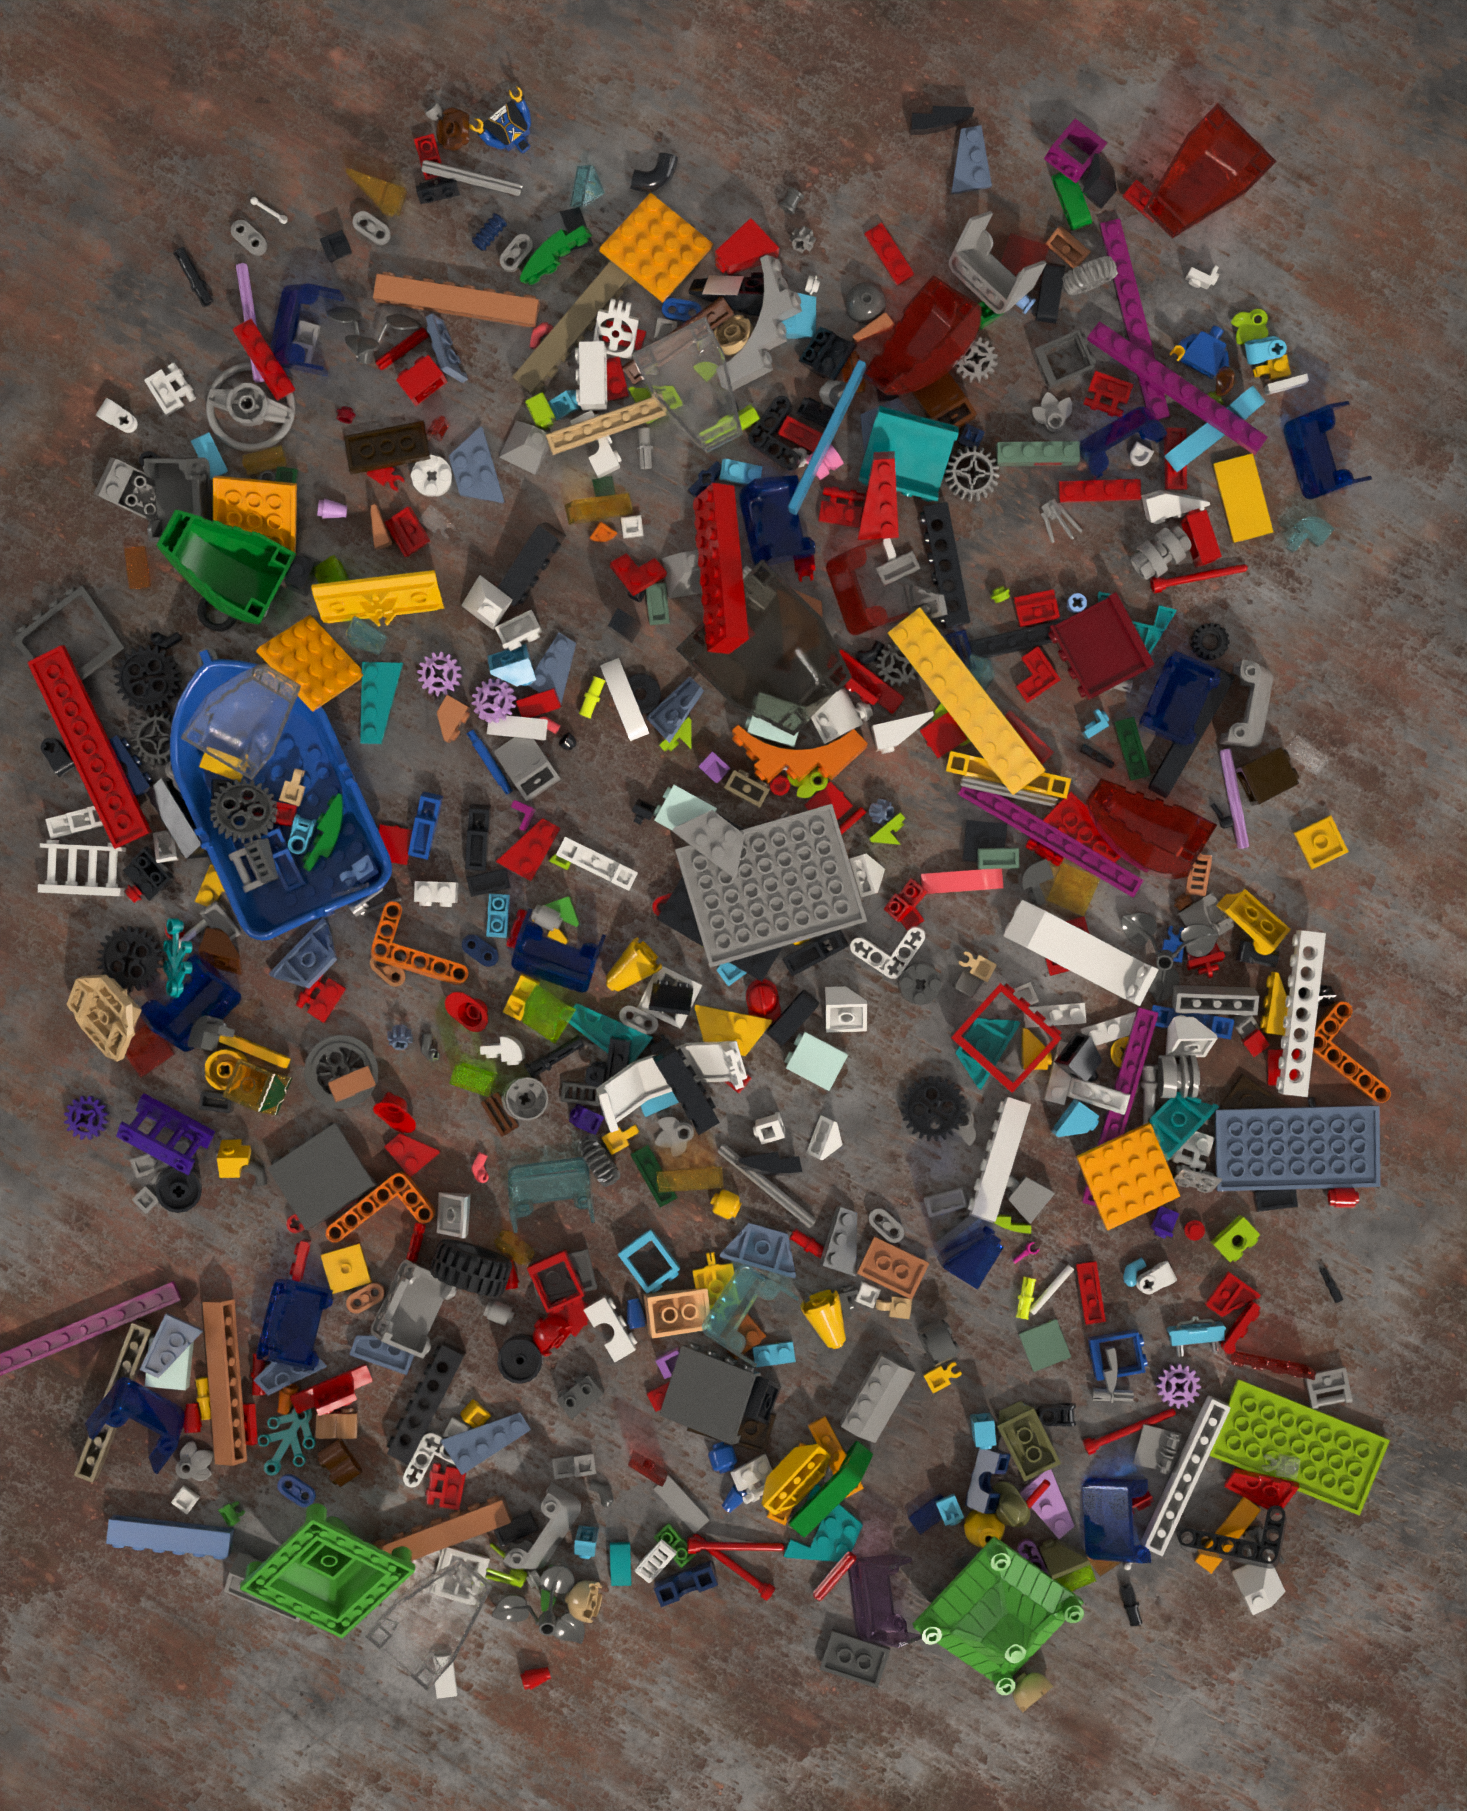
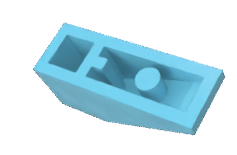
M579 1525L575 1539L574 1554L579 1555L578 1557L583 1559L595 1557L599 1528Z

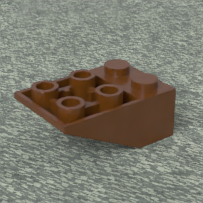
M944 366L909 386L910 391L928 419L958 426L959 429L977 416L968 398Z

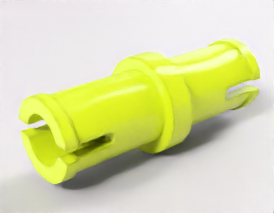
M593 676L588 693L585 692V700L578 714L591 719L595 705L601 699L599 696L606 682L605 680Z
M1023 1277L1021 1293L1018 1294L1019 1303L1015 1317L1029 1319L1031 1302H1034V1297L1032 1296L1036 1279Z

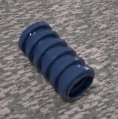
M493 213V217L488 219L489 222L484 223L485 227L480 228V233L477 232L475 234L476 237L471 239L472 243L481 251L485 252L487 250L486 247L491 245L490 242H494V237H498V233L503 231L502 228L507 226V222L497 213Z

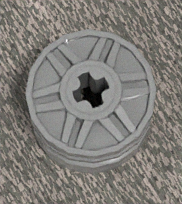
M1159 1055L1157 1082H1159L1158 1091L1160 1098H1175L1177 1089H1179L1183 1098H1186L1188 1093L1191 1098L1197 1097L1200 1085V1070L1196 1055H1189L1188 1059H1186L1185 1055H1181L1178 1064H1176L1173 1055Z
M522 1077L514 1079L506 1085L502 1092L501 1101L504 1110L509 1116L514 1119L528 1121L536 1119L544 1113L549 1098L547 1090L541 1082L534 1078ZM526 1094L525 1097L528 1101L521 1104L522 1100L519 1099V1096Z

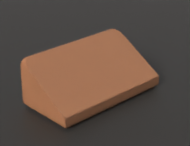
M1059 226L1045 243L1046 246L1073 269L1080 266L1091 253L1088 248L1062 226Z

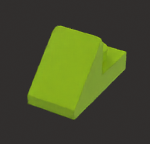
M689 717L683 722L670 743L665 739L659 745L665 752L668 749L671 752L679 745L677 741L679 738L691 749L692 720Z
M898 813L868 840L872 843L900 845L890 831L894 830V832H897L905 825L902 821L906 818L901 813Z

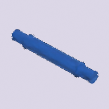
M474 729L469 731L467 735L473 743L472 746L476 749L498 786H501L505 795L513 792L507 782L508 779H506L482 739H479Z

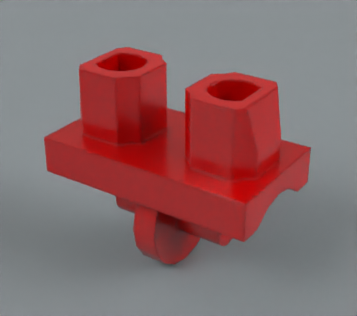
M1215 943L1213 949L1204 957L1192 956L1187 952V970L1204 966V968L1198 969V974L1206 973L1208 979L1213 978V971L1219 970L1218 964L1212 966L1210 964L1223 961V958H1225L1224 951L1220 952L1218 945Z

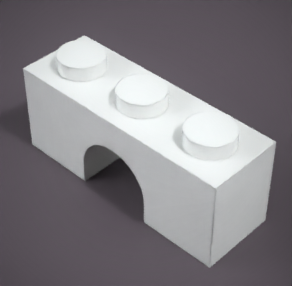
M590 410L572 419L570 423L574 425L599 415L598 413L594 415L593 411ZM610 436L596 440L599 443V450L596 454L588 457L598 479L619 469L620 465L618 462L622 461L617 450L612 451L609 445L612 443Z
M605 1294L585 1306L584 1312L593 1327L601 1323H607L613 1327L614 1336L605 1341L604 1346L613 1361L617 1362L636 1350L635 1344L637 1340L632 1332L628 1333L625 1326H627V1323L623 1316H618L614 1310L617 1307L611 1297L607 1298Z

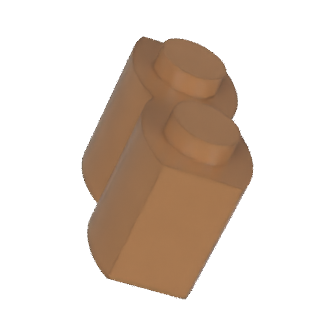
M345 1407L341 1408V1411H332L321 1416L316 1413V1438L354 1439L358 1437V1411H354V1408Z

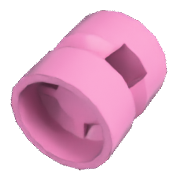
M831 444L816 473L818 480L829 475L830 469L836 470L844 464L838 452ZM813 453L805 458L806 462H808L807 464H809Z

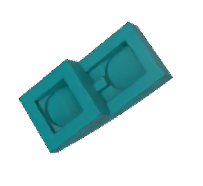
M610 1542L611 1586H631L630 1542Z

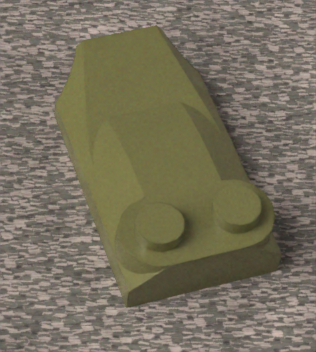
M1018 1401L999 1411L997 1427L1024 1482L1061 1464L1033 1407Z

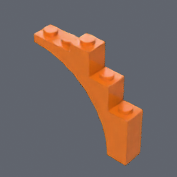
M739 725L732 730L733 741L739 747L743 746L747 750L746 754L752 761H758L754 765L755 776L761 781L765 780L767 784L785 768L787 769L786 773L793 780L797 779L800 782L817 766L819 767V773L824 778L828 777L832 780L860 755L868 745L855 729L828 745L804 750L784 749L766 744L751 736Z

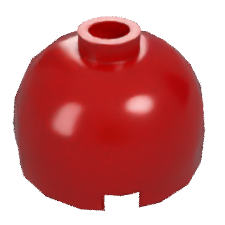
M554 1315L545 1319L540 1318L534 1325L536 1329L533 1332V1342L541 1354L547 1357L552 1354L550 1351L552 1348L558 1349L566 1341L571 1333L568 1329H571L572 1326L559 1316Z

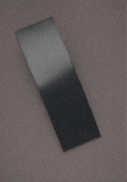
M933 106L931 114L912 113L910 135L932 134L951 129L972 118L974 107Z
M617 608L608 624L609 630L630 643H633L642 626L633 617Z
M471 804L469 807L465 869L486 871L491 805Z
M840 929L826 934L784 957L782 960L791 976H794L845 949L849 944Z
M778 1151L735 1160L737 1166L759 1174L789 1176L802 1173L799 1156L779 1159Z

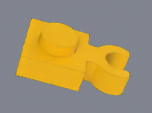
M955 1361L950 1362L944 1370L939 1365L923 1374L933 1393L950 1385L949 1378L961 1376L960 1370L956 1373L951 1371V1368L957 1365Z

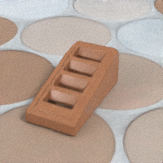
M884 312L855 333L852 337V342L854 344L891 331L894 329L895 324L887 313Z
M373 504L371 505L373 541L375 549L380 550L392 545V541L379 507Z
M1190 853L1185 894L1206 896L1212 862L1211 855ZM1195 860L1205 861V865L1195 864ZM1194 868L1204 869V873L1194 872ZM1193 876L1203 877V881H1195L1192 878ZM1191 884L1201 885L1202 889H1192Z

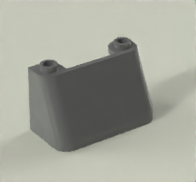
M144 458V472L148 478L155 479L157 519L152 520L147 527L149 541H159L176 509L212 521L210 466L206 458Z

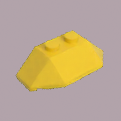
M818 1444L794 1447L766 1477L761 1502L762 1506L774 1515H777L780 1511L798 1505L825 1476L828 1461L831 1457L830 1453Z

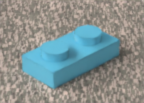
M722 459L720 480L760 487L762 466Z
M793 1340L753 1347L755 1368L796 1362Z

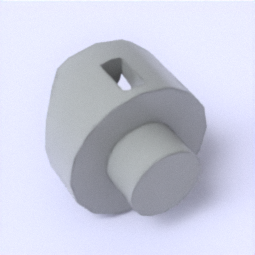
M828 380L819 391L823 404L835 408L847 382Z

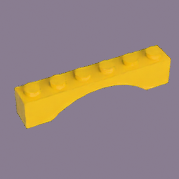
M950 751L946 768L947 772L1004 784L984 758ZM1043 772L1024 786L1023 789L1067 799L1071 778Z

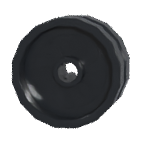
M170 1165L163 1168L158 1175L156 1183L157 1200L162 1207L170 1212L181 1213L189 1211L199 1202L202 1193V1181L200 1174L194 1167H192L189 1175L178 1171Z
M518 1334L505 1341L498 1354L497 1365L499 1372L505 1379L512 1383L523 1384L530 1382L538 1375L544 1362V1356L533 1342L532 1336ZM518 1357H522V1358L524 1359V1361L522 1362L521 1359L518 1360L517 1358H518Z

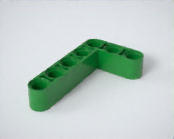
M856 1441L847 1451L839 1470L792 1516L788 1525L803 1538L806 1537L861 1482L873 1453L859 1441Z

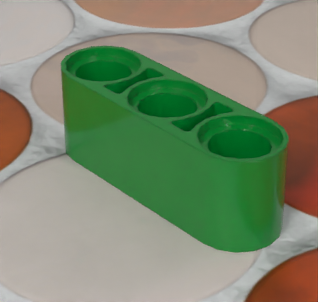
M1061 172L1052 175V183L1070 229L1074 231L1092 224L1091 214L1079 183L1073 182Z

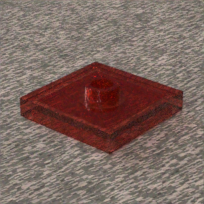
M1011 233L1001 264L1016 277L1024 267L1043 260L1045 261L1049 246Z
M150 1021L135 1032L125 1055L141 1078L173 1057L175 1053L154 1021Z
M633 1450L631 1452L628 1466L663 1487L667 1479V1471Z

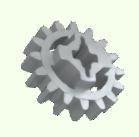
M973 337L970 338V343L964 340L962 342L963 347L958 346L956 349L959 353H954L953 356L955 359H958L953 363V366L959 367L956 373L962 372L961 379L969 377L970 383L973 381V378H976L978 383H980L981 377L987 380V373H994L991 367L997 366V362L993 360L998 355L992 354L995 347L989 348V341L987 340L985 343H982L981 337H979L977 342H975ZM978 348L983 349L986 353L981 352ZM969 349V355L962 358L963 353ZM973 356H976V359H980L978 364L971 361ZM989 362L988 367L984 371H981V366ZM965 367L971 369L973 373L969 372Z

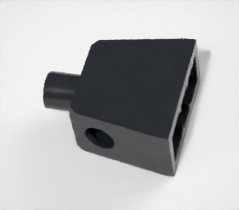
M304 553L296 554L285 577L287 589L307 597L322 561Z
M1076 1032L1054 1062L1070 1077L1084 1082H1093L1099 1076L1096 1069L1102 1062V1059L1092 1038Z

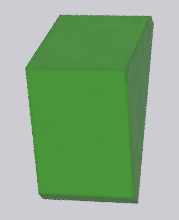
M570 896L545 905L560 912V917L563 918V921L575 927L579 926L580 922Z

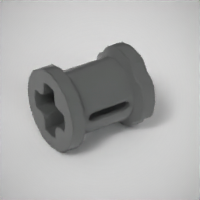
M789 187L787 196L778 206L788 214L794 215L795 208L800 200L804 199V195L798 190Z

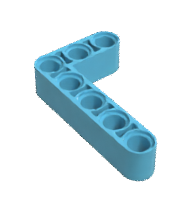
M1252 386L1226 408L1245 420L1266 401L1257 389ZM1206 423L1164 457L1173 469L1178 472L1225 435Z

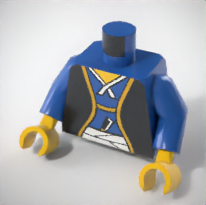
M516 86L518 89L517 95L513 96L512 92L508 91L510 97L515 102L513 100L509 101L484 123L480 119L474 118L478 122V126L474 128L473 125L469 124V128L477 131L478 136L490 147L510 151L516 146L523 154L531 147L525 139L530 134L531 116L524 98L521 97L522 90Z

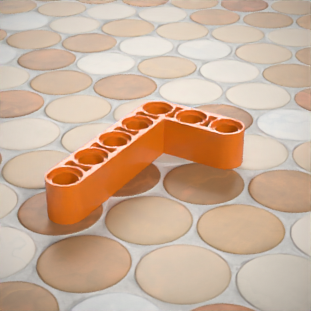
M388 902L383 909L370 951L371 957L376 961L453 985H462L469 973L466 966L392 943L402 914V908L397 902ZM387 909H396L398 915L394 917L389 916ZM381 928H390L392 934L388 936L383 935ZM377 946H382L385 948L386 953L378 955L374 949ZM402 952L405 955V959L398 961L395 959L394 954ZM421 958L424 960L425 965L417 967L414 964V960ZM434 965H442L444 972H435ZM456 970L462 971L464 978L456 979L453 972Z
M1335 1001L1316 1023L1314 1037L1317 1036L1319 1038L1320 1044L1315 1048L1313 1047V1053L1373 1101L1379 1103L1388 1101L1391 1096L1390 1089L1331 1042L1351 1017L1353 1011L1349 1003ZM1340 1005H1344L1345 1013L1339 1016L1337 1008ZM1330 1020L1333 1027L1327 1032L1324 1024ZM1331 1049H1334L1336 1053L1333 1060H1329L1327 1057V1053ZM1350 1062L1351 1070L1345 1073L1343 1066L1345 1063ZM1362 1075H1366L1367 1083L1361 1086L1359 1079ZM1381 1087L1383 1095L1377 1098L1375 1091Z
M398 1171L326 1229V1237L331 1242L342 1240L396 1196L400 1198L420 1223L430 1222L435 1216V1208L406 1172ZM397 1176L404 1178V1186L396 1185L395 1178ZM380 1189L388 1191L389 1197L387 1199L380 1197ZM409 1192L417 1195L418 1199L416 1202L408 1200L407 1195ZM364 1202H370L373 1205L371 1212L364 1210ZM422 1208L430 1211L429 1218L421 1216L420 1210ZM349 1214L356 1216V1224L348 1222L347 1217ZM333 1227L340 1229V1237H335L332 1234L331 1230Z

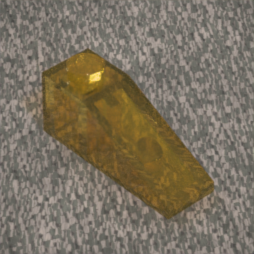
M346 168L347 176L382 210L381 213L393 217V215L400 216L407 196V191L404 187Z
M629 493L576 499L565 505L569 525L589 523L633 513Z
M718 1165L657 1172L658 1192L724 1187L722 1167Z

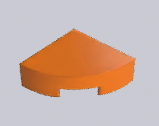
M600 521L589 539L595 542H607L618 533Z

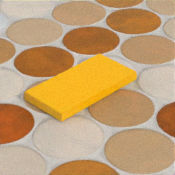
M1253 454L1212 464L1232 542L1236 543L1273 533Z

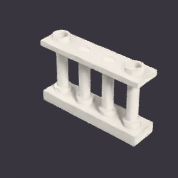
M47 840L46 844L40 843L41 848H48L47 880H45V884H38V892L124 896V888H118L116 878L118 851L126 852L125 847L114 849L112 843H108L107 847L59 844V840ZM57 848L69 849L68 875L65 885H57V881H55ZM77 849L89 850L88 882H85V886H77L78 882H76ZM97 850L109 851L108 883H106V887H98V883H96Z

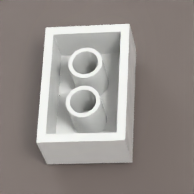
M604 341L579 342V348H575V358L577 364H579V369H576V381L580 385V389H576V402H578V406H581L583 411H607V349Z

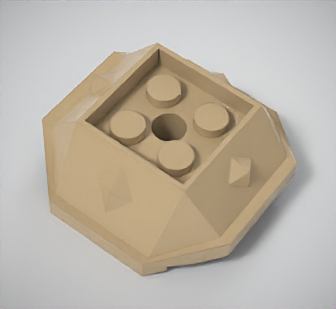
M107 975L81 976L77 978L67 1002L68 1008L74 1012L75 1019L81 1029L106 1057L114 1059L116 1062L124 1059L130 1041L135 1035V1026L142 1010L127 994V989H123L115 979L109 978Z

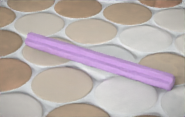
M246 263L237 264L236 271L244 322L252 319L257 327L248 266ZM251 360L253 380L255 383L264 382V379Z

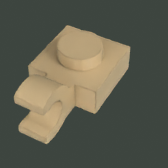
M295 769L292 781L285 780L280 801L297 806L301 805L306 786L300 785L305 771Z
M891 1295V1301L877 1299L875 1308L877 1310L889 1311V1317L910 1319L912 1300L907 1297Z

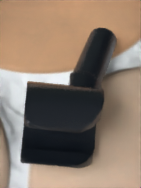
M1215 803L1210 805L1218 816L1221 828L1232 827L1233 821L1231 816L1223 817Z

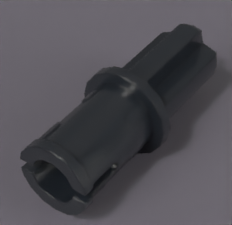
M1125 1584L1121 1586V1592L1125 1603L1123 1607L1127 1611L1130 1626L1141 1625L1142 1620L1138 1609L1140 1604L1136 1601L1133 1586Z

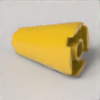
M638 937L631 941L606 975L607 981L605 983L610 990L619 992L662 969V964H657L656 962L658 956L644 941L639 943Z
M824 1290L809 1296L810 1301L807 1303L803 1301L800 1305L802 1313L827 1347L832 1349L842 1347L846 1337L838 1292L835 1290L832 1293L831 1290Z
M972 1510L965 1519L964 1531L967 1539L973 1545L983 1548L994 1536L999 1540L1002 1539L1005 1525L999 1521L996 1513L983 1514L977 1510Z

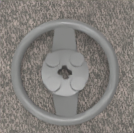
M251 362L237 364L222 372L211 385L206 401L208 422L215 435L229 447L245 452L262 451L276 445L290 430L295 416L294 394L291 393L286 396V407L269 399L259 386L252 383H242L234 389H219L234 374L252 371ZM248 400H251L253 405L247 409L244 403H248ZM214 407L229 412L236 422L244 426L261 425L264 421L282 423L283 425L273 437L266 441L255 444L241 443L223 432L216 420Z

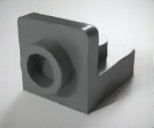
M847 1285L841 1287V1291H837L844 1318L851 1317V1311L854 1310L852 1298L848 1299L847 1296L859 1294L857 1287Z

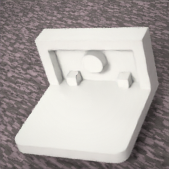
M532 610L495 627L503 643V648H509L510 651L521 647V642L525 640L532 642L540 638L539 633L542 632Z

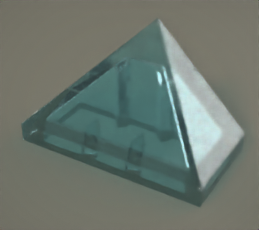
M592 165L577 166L570 202L571 207H586L605 193L596 170Z
M353 616L345 633L352 647L376 655L380 654L387 640V636L356 616Z
M971 654L968 669L986 691L995 677L991 661Z

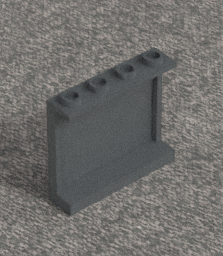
M328 1123L322 1127L323 1131L321 1133L310 1135L305 1139L306 1143L300 1147L299 1145L292 1147L288 1150V1155L283 1158L282 1156L277 1157L271 1162L272 1165L267 1168L305 1230L313 1229L378 1185L376 1180L370 1177L340 1129L341 1125L339 1123Z
M698 1344L682 1345L659 1415L728 1444H737L741 1437L738 1434L739 1427L755 1378L760 1376L761 1373L755 1371L756 1368L754 1366L737 1364V1360L734 1358L719 1357V1353L716 1351H704Z

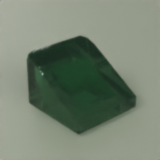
M612 476L592 480L596 500L616 496Z

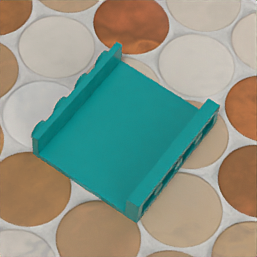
M879 406L860 468L859 481L866 486L868 485L874 452L895 451L896 490L908 497L914 495L921 497L922 500L932 502V500L938 502V492L954 440H957L959 434L958 426Z

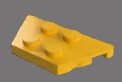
M697 1004L694 1007L703 1041H737L741 1056L748 1054L772 1023L771 1019Z

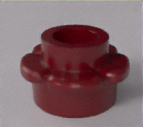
M342 406L341 409L336 410V419L342 423L351 424L356 417V414L350 407Z

